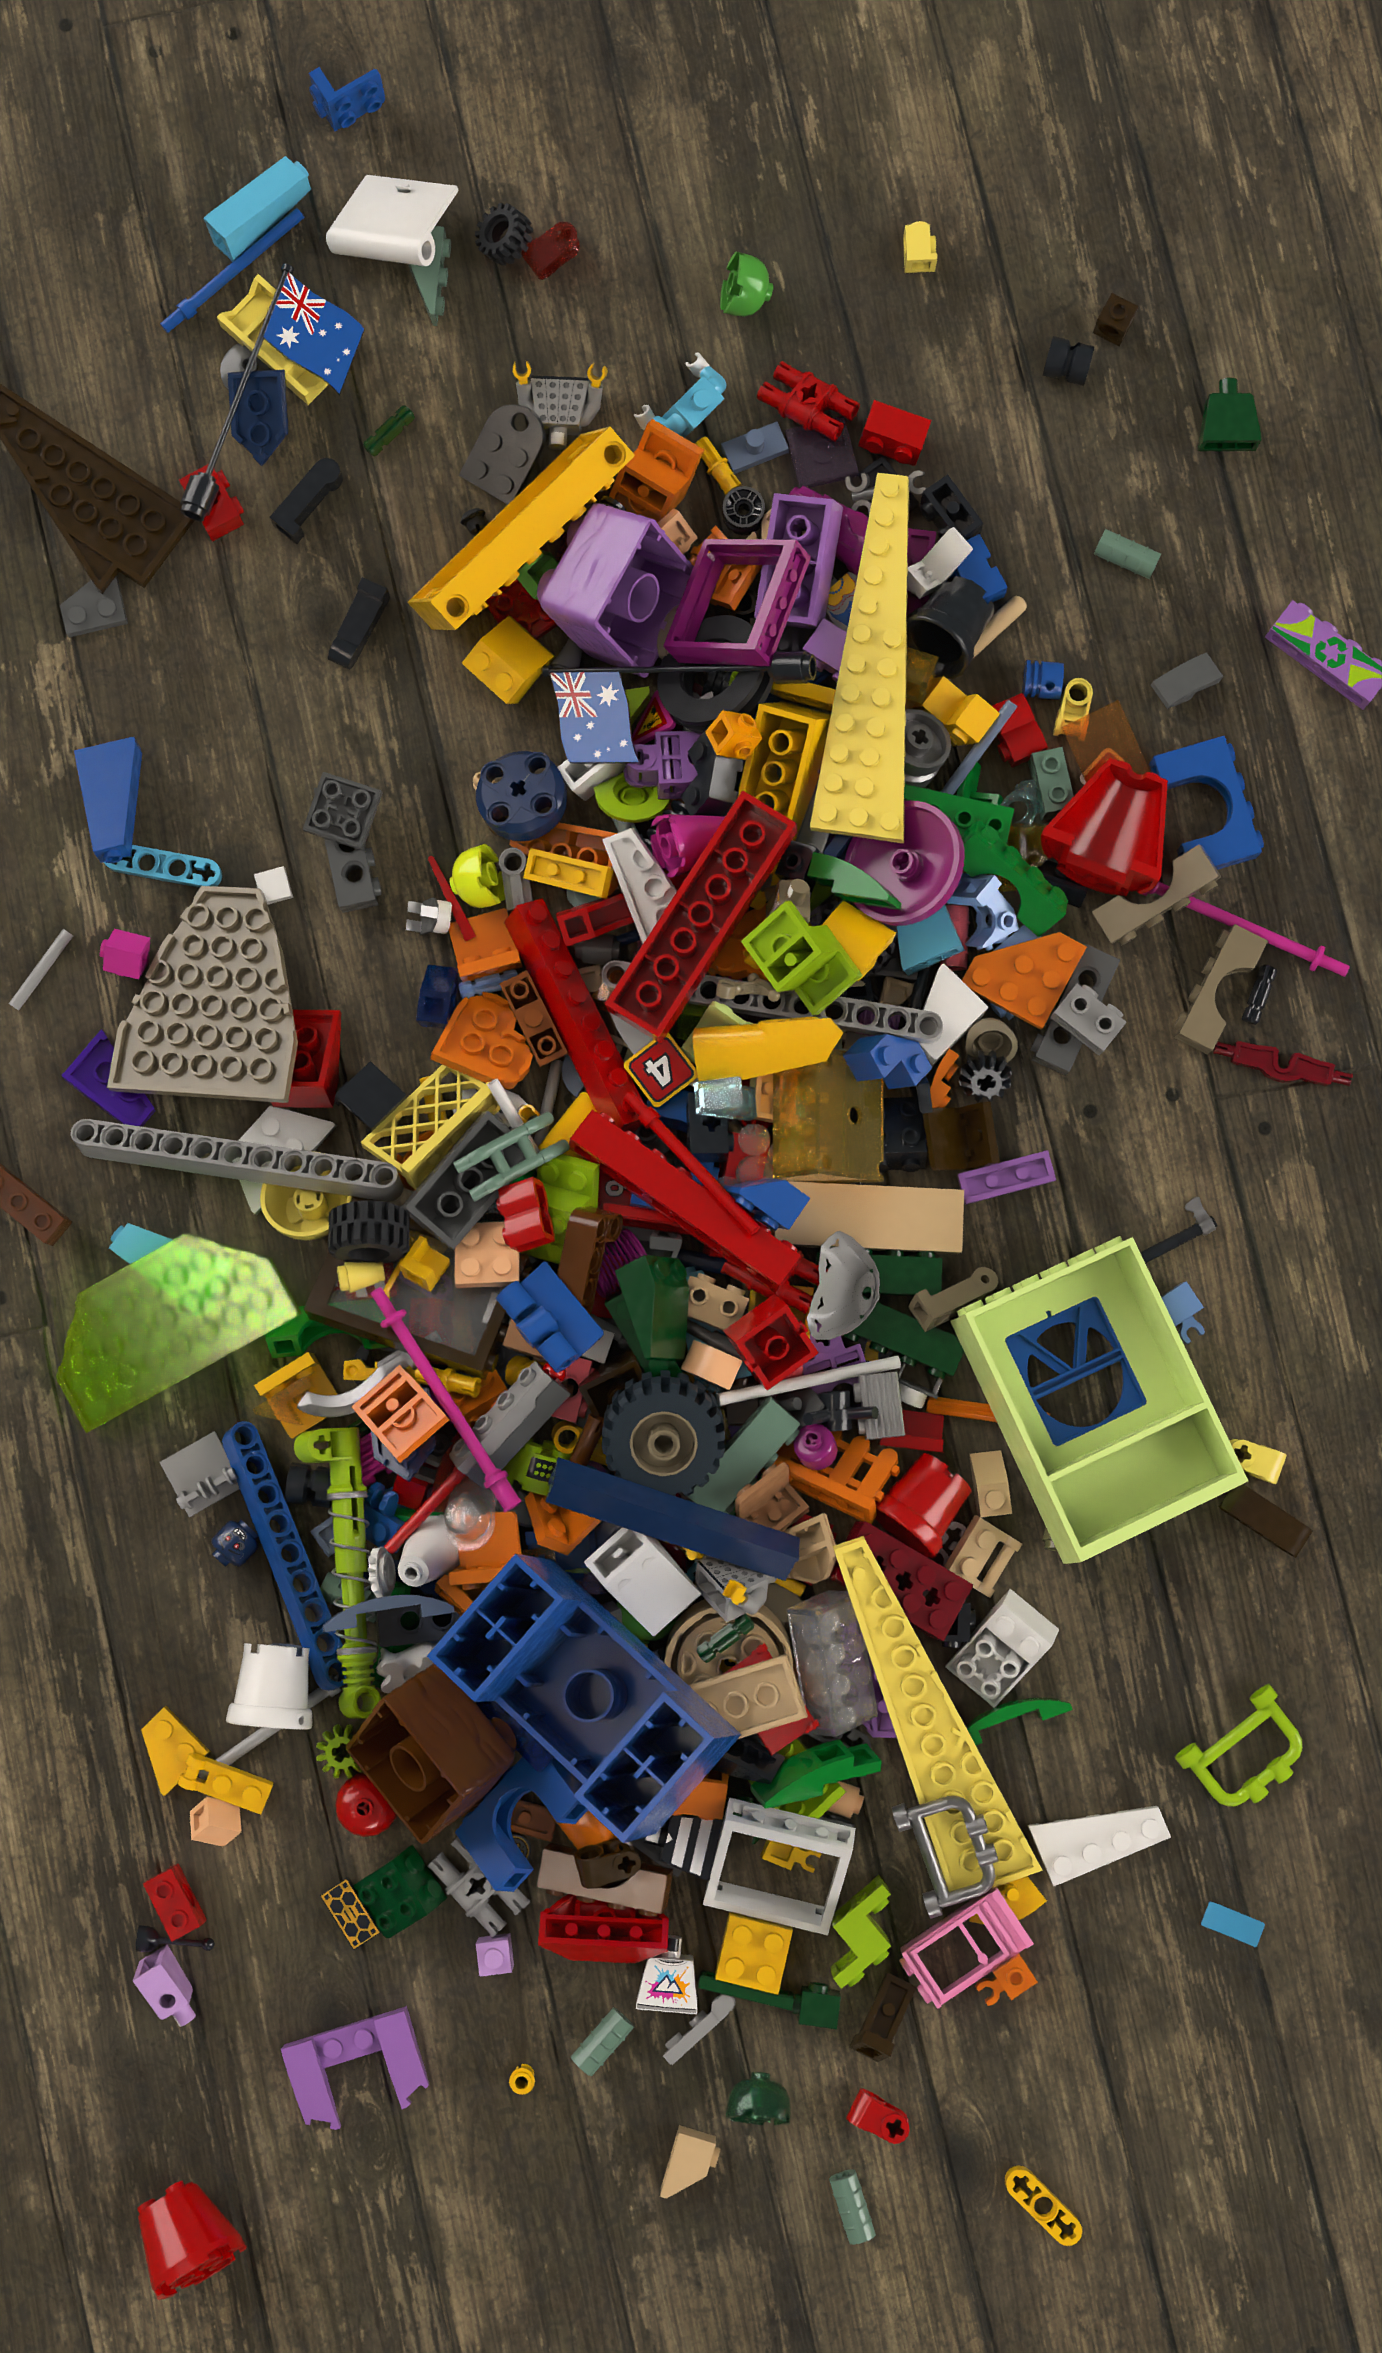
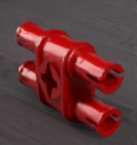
M781 361L780 366L776 367L773 379L786 384L793 390L786 393L770 383L764 382L757 393V399L777 409L782 418L787 417L802 425L806 431L815 430L834 442L840 437L844 424L824 414L825 410L831 409L852 421L860 409V403L838 392L836 385H829L816 378L812 372L806 371L803 373L784 361Z
M799 1250L797 1253L801 1257L798 1264L776 1295L787 1305L806 1315L811 1306L813 1295L811 1296L791 1286L789 1280L791 1276L797 1275L818 1287L819 1265L805 1259L804 1254ZM728 1260L724 1263L721 1273L746 1284L745 1288L748 1291L753 1290L767 1298L775 1294Z

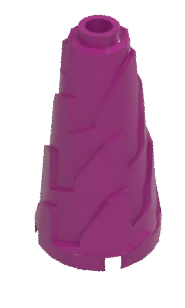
M806 486L801 488L795 487L789 493V495L833 499L826 494L823 496ZM836 501L843 506V513L835 557L858 577L869 517Z

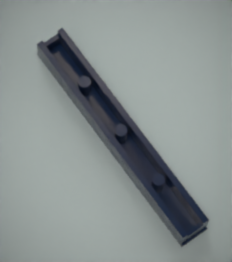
M559 1457L548 1481L550 1487L545 1501L547 1503L786 1581L795 1562L799 1560V1537Z

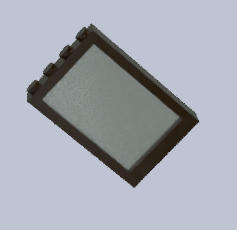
M352 1196L351 1202L366 1200ZM410 1218L409 1243L414 1244L421 1235L427 1239L430 1248L448 1257L451 1263L431 1292L404 1278L402 1271H400L389 1291V1300L396 1311L406 1310L407 1314L402 1320L428 1361L486 1380L488 1372H493L497 1366L499 1354L496 1352L500 1343L504 1342L509 1327L508 1323L511 1317L496 1300L497 1295L507 1286L456 1288L455 1249L453 1250ZM328 1252L304 1308L308 1318L408 1353L391 1326L387 1328L381 1327V1322L386 1318L371 1296V1292L379 1287L384 1289L399 1260L383 1264L385 1281L349 1293V1290L341 1292L337 1275V1266L344 1265L345 1261L331 1256ZM520 1253V1283L534 1271V1268L531 1267L529 1255Z

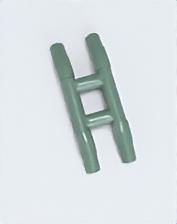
M545 1112L453 1162L459 1174L490 1157L499 1174L469 1190L474 1201L483 1198L569 1150L568 1142L560 1140L537 1153L529 1140V1135L553 1123L554 1117L550 1112ZM517 1143L525 1160L510 1167L501 1150Z

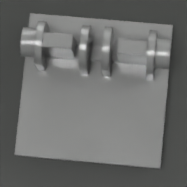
M215 1431L159 1462L178 1496L176 1498L177 1503L181 1509H185L189 1517L240 1489L236 1481L238 1477L231 1467L223 1445Z

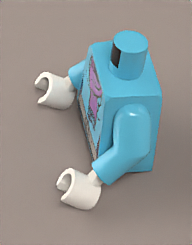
M697 352L695 353L697 360L693 364L686 362V366L696 378L700 379L663 417L655 416L649 405H643L644 413L640 415L634 414V417L643 430H645L647 423L654 419L685 438L724 400L721 394L726 389V381Z

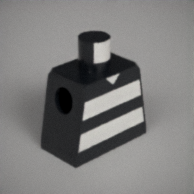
M672 1815L667 1821L666 1828L661 1827L656 1834L646 1836L644 1843L661 1847L659 1861L697 1878L709 1881L723 1819L703 1820L699 1817Z

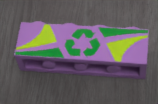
M1292 600L1265 636L1267 640L1362 710L1371 702L1382 687V661L1366 655L1362 652L1363 649L1357 642L1343 638L1338 634L1335 626L1327 621H1320L1313 615L1312 610L1303 603L1297 604Z

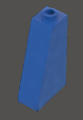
M135 737L74 750L92 848L101 863H116L121 861L123 857L131 856L142 761V750Z

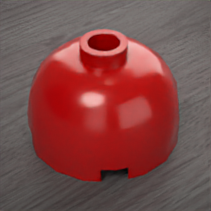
M364 1772L357 1773L346 1780L338 1791L335 1802L337 1817L342 1826L354 1835L362 1837L379 1835L387 1830L397 1817V1814Z

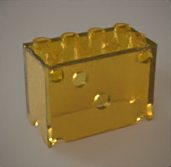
M833 1049L825 1062L773 1073V1178L796 1182L835 1184L884 1181V1176L879 1172V1164L883 1162V1078L857 1081L843 1057L847 1051ZM852 1107L858 1112L856 1124L850 1119V1109Z

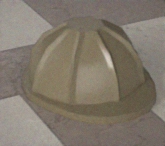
M995 1018L981 1019L975 1022L967 1032L965 1042L966 1055L968 1056L969 1054L976 1058L980 1049L984 1052V1055H988L994 1050L997 1057L1004 1055L1008 1063L1018 1050V1040L1014 1032L1001 1020Z

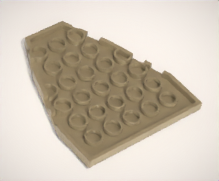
M201 886L194 896L193 903L180 916L182 922L173 935L168 933L145 975L148 980L140 995L135 994L131 1002L134 1006L127 1020H122L117 1029L107 1088L114 1092L288 1103L298 1040L284 954L265 895L259 888Z

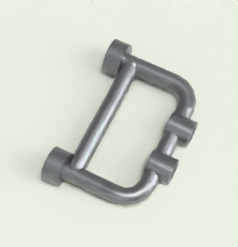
M954 1795L908 1809L904 1803L892 1807L899 1832L913 1828L934 1890L922 1895L930 1919L943 1915L942 1908L979 1897L992 1888L996 1878L993 1863L999 1862L994 1844H986L983 1834L989 1833L983 1814L976 1815L973 1807L967 1800ZM957 1809L964 1818L983 1877L976 1884L948 1892L923 1818L945 1810Z

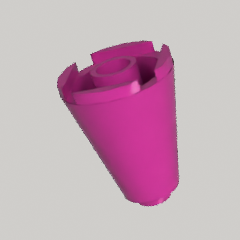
M663 814L655 817L652 821V826H656V834L651 835L652 851L654 858L661 868H666L669 872L666 874L668 877L680 876L692 869L725 816Z

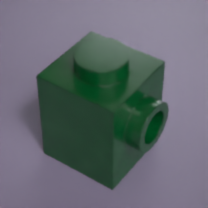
M810 1982L809 1986L802 1985L801 1994L794 1995L792 2011L793 2014H798V2024L837 2030L841 2002L840 1991L828 1989L829 1985L820 1982Z

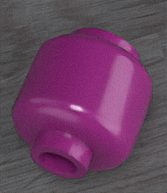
M823 1425L804 1426L799 1430V1434L793 1442L794 1451L803 1466L811 1470L825 1469L836 1459L837 1443L830 1430Z

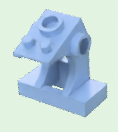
M962 873L956 890L947 901V904L972 906L976 910V923L978 926L965 945L976 947L977 950L983 948L986 951L992 950V944L1005 942L1009 938L1008 935L1019 930L1015 911L998 890L1002 884L995 875L981 874L970 877L967 873Z

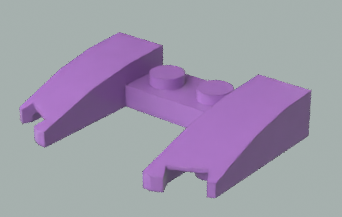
M407 2006L284 2044L281 2048V2053L306 2125H310L313 2119L331 2122L330 2129L337 2130L341 2128L325 2071L326 2067L382 2050L401 2109L407 2108L411 2104L408 2096L420 2085L425 2089L429 2086Z

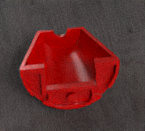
M1109 758L1043 829L1041 846L1046 857H1053L1058 862L1056 868L1068 878L1095 891L1127 896L1129 891H1137L1138 894H1143L1152 890L1158 884L1162 872L1168 780L1159 777L1153 772H1146L1144 775L1136 774L1132 771L1129 763Z

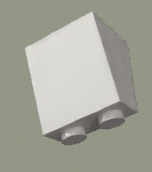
M944 963L939 967L922 1009L937 1013L943 1022L941 1037L936 1042L931 1044L919 1043L932 1067L947 1053L949 1048L951 1049L968 1032L975 1022L983 1017L988 1009V1006ZM925 1020L919 1026L920 1031L925 1035H932L938 1029L936 1023L931 1020Z

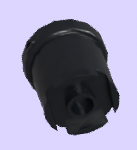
M955 577L952 582H947L948 579L944 580L932 596L920 608L918 607L908 614L906 619L907 659L913 666L935 678L944 676L947 679H955L964 675L974 657V647L994 615L992 600L987 605L983 599L986 591L972 580L963 577Z

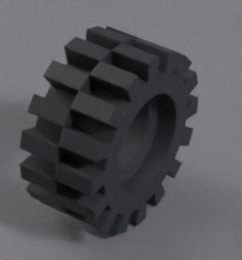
M499 203L498 208L494 206L489 208L491 212L489 215L486 212L483 214L482 217L485 219L483 223L478 222L477 227L480 228V231H475V237L478 238L475 240V243L479 247V251L492 261L506 266V262L508 264L514 263V257L519 260L522 257L520 254L522 250L525 252L528 250L529 247L525 244L526 242L531 243L532 237L528 234L533 233V228L530 226L532 224L531 221L514 206L508 203L505 205ZM508 228L506 235L500 240L501 235Z

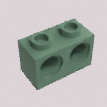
M1063 747L1032 753L1028 761L1041 821L1053 819L1074 797Z

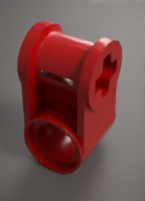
M860 2088L846 2119L858 2128L871 2132L889 2143L898 2144L905 2141L910 2131L906 2113L873 2092ZM896 2119L900 2120V2127L902 2129L895 2128L891 2132L888 2122L894 2123Z

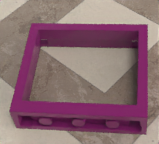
M704 539L663 647L678 663L771 666L773 655L777 650L809 565L810 555L797 540ZM724 564L776 565L747 643L694 642Z

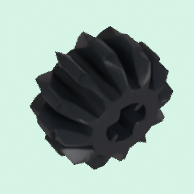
M981 1049L978 1051V1057L976 1058L968 1054L966 1058L967 1064H961L960 1074L962 1075L959 1077V1083L964 1087V1093L967 1097L974 1095L977 1103L983 1097H987V1100L992 1102L993 1095L1003 1098L1004 1089H1009L1011 1086L1010 1077L1012 1075L1011 1067L1007 1065L1004 1055L997 1057L994 1050L988 1055H984Z

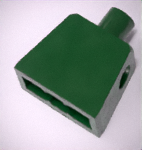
M1223 378L1219 381V393L1209 394L1205 403L1198 451H1256L1262 438L1254 396L1251 393H1238V380L1236 378Z

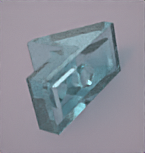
M735 1076L694 1083L696 1114L751 1121L757 1117L755 1087L742 1086L741 1077Z

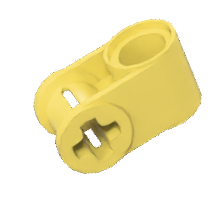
M1075 678L1065 687L1054 724V736L1065 734L1078 737L1079 741H1084L1093 695L1092 686L1087 680ZM1079 689L1084 693L1085 699L1075 701L1070 697L1069 691Z
M1229 1440L1233 1449H1240L1244 1453L1243 1459L1238 1458L1244 1472L1263 1481L1277 1484L1287 1456L1286 1454L1247 1440Z

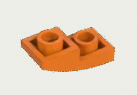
M950 1048L941 1060L930 1084L932 1108H945L951 1100L947 1096L951 1087L945 1084L942 1079L945 1078L949 1081L959 1068V1065L955 1063L959 1055Z

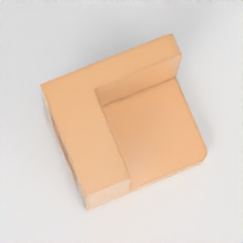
M212 1797L203 1799L190 1811L191 1840L226 1846L241 1833L240 1807Z

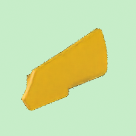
M818 1017L771 1019L759 1021L757 1024L694 1028L692 1039L699 1085L702 1089L825 1062L844 1032L831 1018Z

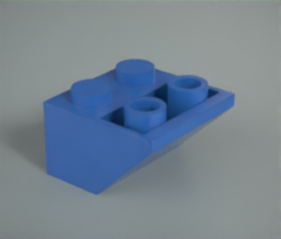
M764 1178L724 1186L727 1192L736 1200L735 1202L739 1203L746 1211L754 1214L752 1218L755 1221L761 1222L775 1231L778 1228L789 1230L810 1200L807 1195L788 1181L782 1179Z

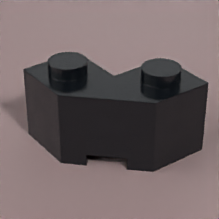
M704 731L688 750L698 775L681 794V797L689 815L726 816L738 798L739 791L734 790L737 772H742L744 760L716 755Z

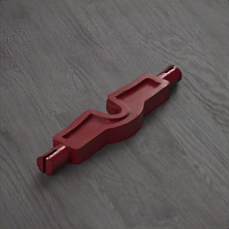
M1217 1041L1213 1049V1054L1231 1057L1230 1062L1232 1064L1260 1070L1267 1078L1277 1082L1288 1083L1302 1080L1322 1086H1328L1331 1082L1350 1086L1352 1082L1350 1079L1353 1078L1351 1073L1334 1070L1335 1065L1333 1063L1320 1061L1301 1053H1293L1290 1056L1287 1068L1282 1069L1278 1065L1279 1050L1272 1046L1255 1045L1242 1041H1237L1234 1045Z

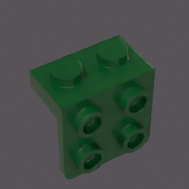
M413 1845L404 1849L388 1863L353 1886L358 1893L360 1901L366 1906L385 1938L393 1937L427 1916L448 1898Z

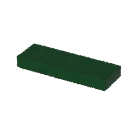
M705 1970L700 1971L698 1988L792 2011L794 1994L791 1991L779 1989L777 1995L716 1980L715 1973Z

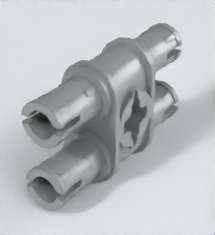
M457 1837L451 1845L470 1864L469 1870L466 1873H460L443 1852L428 1864V1868L447 1886L445 1888L447 1895L451 1894L466 1911V1916H470V1918L474 1916L490 1936L494 1937L507 1923L487 1903L489 1901L488 1898L492 1894L494 1896L497 1894L514 1912L515 1916L521 1912L522 1908L524 1909L529 1904L530 1900L518 1888L514 1892L495 1891L487 1879L483 1885L485 1890L479 1887L470 1892L474 1883L473 1877L479 1880L485 1876Z

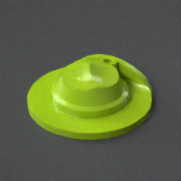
M624 772L593 787L595 799L600 809L611 818L623 822L638 823L651 820L663 813L671 799H658L657 786L637 788L629 785L624 779ZM639 773V780H641L642 773Z

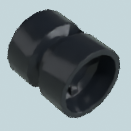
M1053 336L1042 376L1058 380L1062 376H1066L1067 382L1084 386L1094 346L1080 342L1075 346H1071L1070 340Z
M292 1462L286 1483V1503L304 1505L307 1501H310L312 1506L331 1508L332 1501L327 1500V1489L331 1486L329 1467L318 1466L315 1470H312L309 1464Z

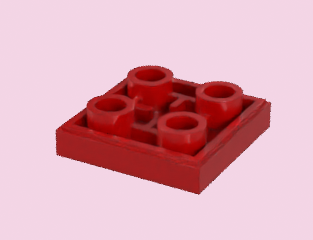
M518 579L509 586L501 588L502 593L500 595L490 596L485 601L489 605L487 607L488 611L498 624L508 616H511L537 640L558 626L542 609L539 600L533 599Z

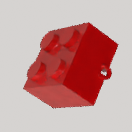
M776 1294L770 1296L723 1331L755 1380L767 1391L819 1353L806 1334L808 1332L807 1327L801 1320L798 1321L789 1306Z

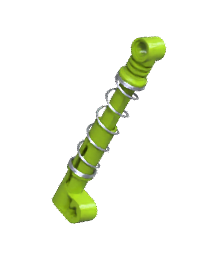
M358 1427L307 1431L297 1436L294 1442L295 1455L302 1462H329L331 1486L327 1489V1500L332 1501V1508L328 1510V1513L333 1518L334 1538L329 1543L334 1546L336 1566L331 1573L341 1577L342 1596L335 1599L333 1603L343 1608V1610L364 1602V1591L371 1588V1582L363 1577V1572H368L367 1559L371 1552L366 1547L365 1529L370 1523L365 1520L364 1498L368 1497L367 1487L362 1483ZM328 1442V1448L317 1449L313 1446V1444ZM364 1582L370 1584L369 1586L364 1588ZM341 1599L343 1600V1605L336 1603ZM367 1612L372 1614L368 1618H366V1613L356 1614L357 1627L343 1629L345 1635L338 1634L341 1630H336L335 1632L338 1637L345 1639V1644L336 1650L337 1660L341 1662L342 1667H346V1671H342V1675H346V1679H342L343 1684L347 1683V1687H343V1692L339 1697V1708L344 1716L351 1719H367L373 1712V1708L381 1700L375 1685H371V1681H375V1677L370 1675V1673H374V1669H370V1665H374V1659L377 1657V1644L374 1641L367 1640L366 1621L375 1616L374 1612ZM359 1696H361L363 1699V1706L361 1709H359L357 1705V1700Z

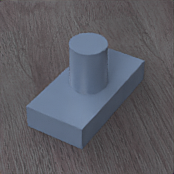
M778 422L759 429H752L747 434L721 443L723 454L728 459L727 463L734 474L789 453L788 445Z

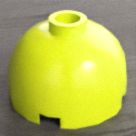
M487 844L462 852L454 863L452 877L450 878V886L454 894L459 895L470 906L477 908L490 907L505 900L502 871L497 873L494 864L499 859Z

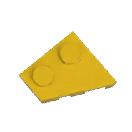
M167 1706L163 1707L141 1729L158 1786L163 1796H166L178 1784L180 1775L186 1772L188 1767L186 1761L190 1753L206 1756L210 1752Z

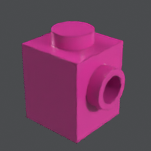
M114 929L109 939H104L101 944L100 957L103 958V971L139 980L149 963L150 937Z

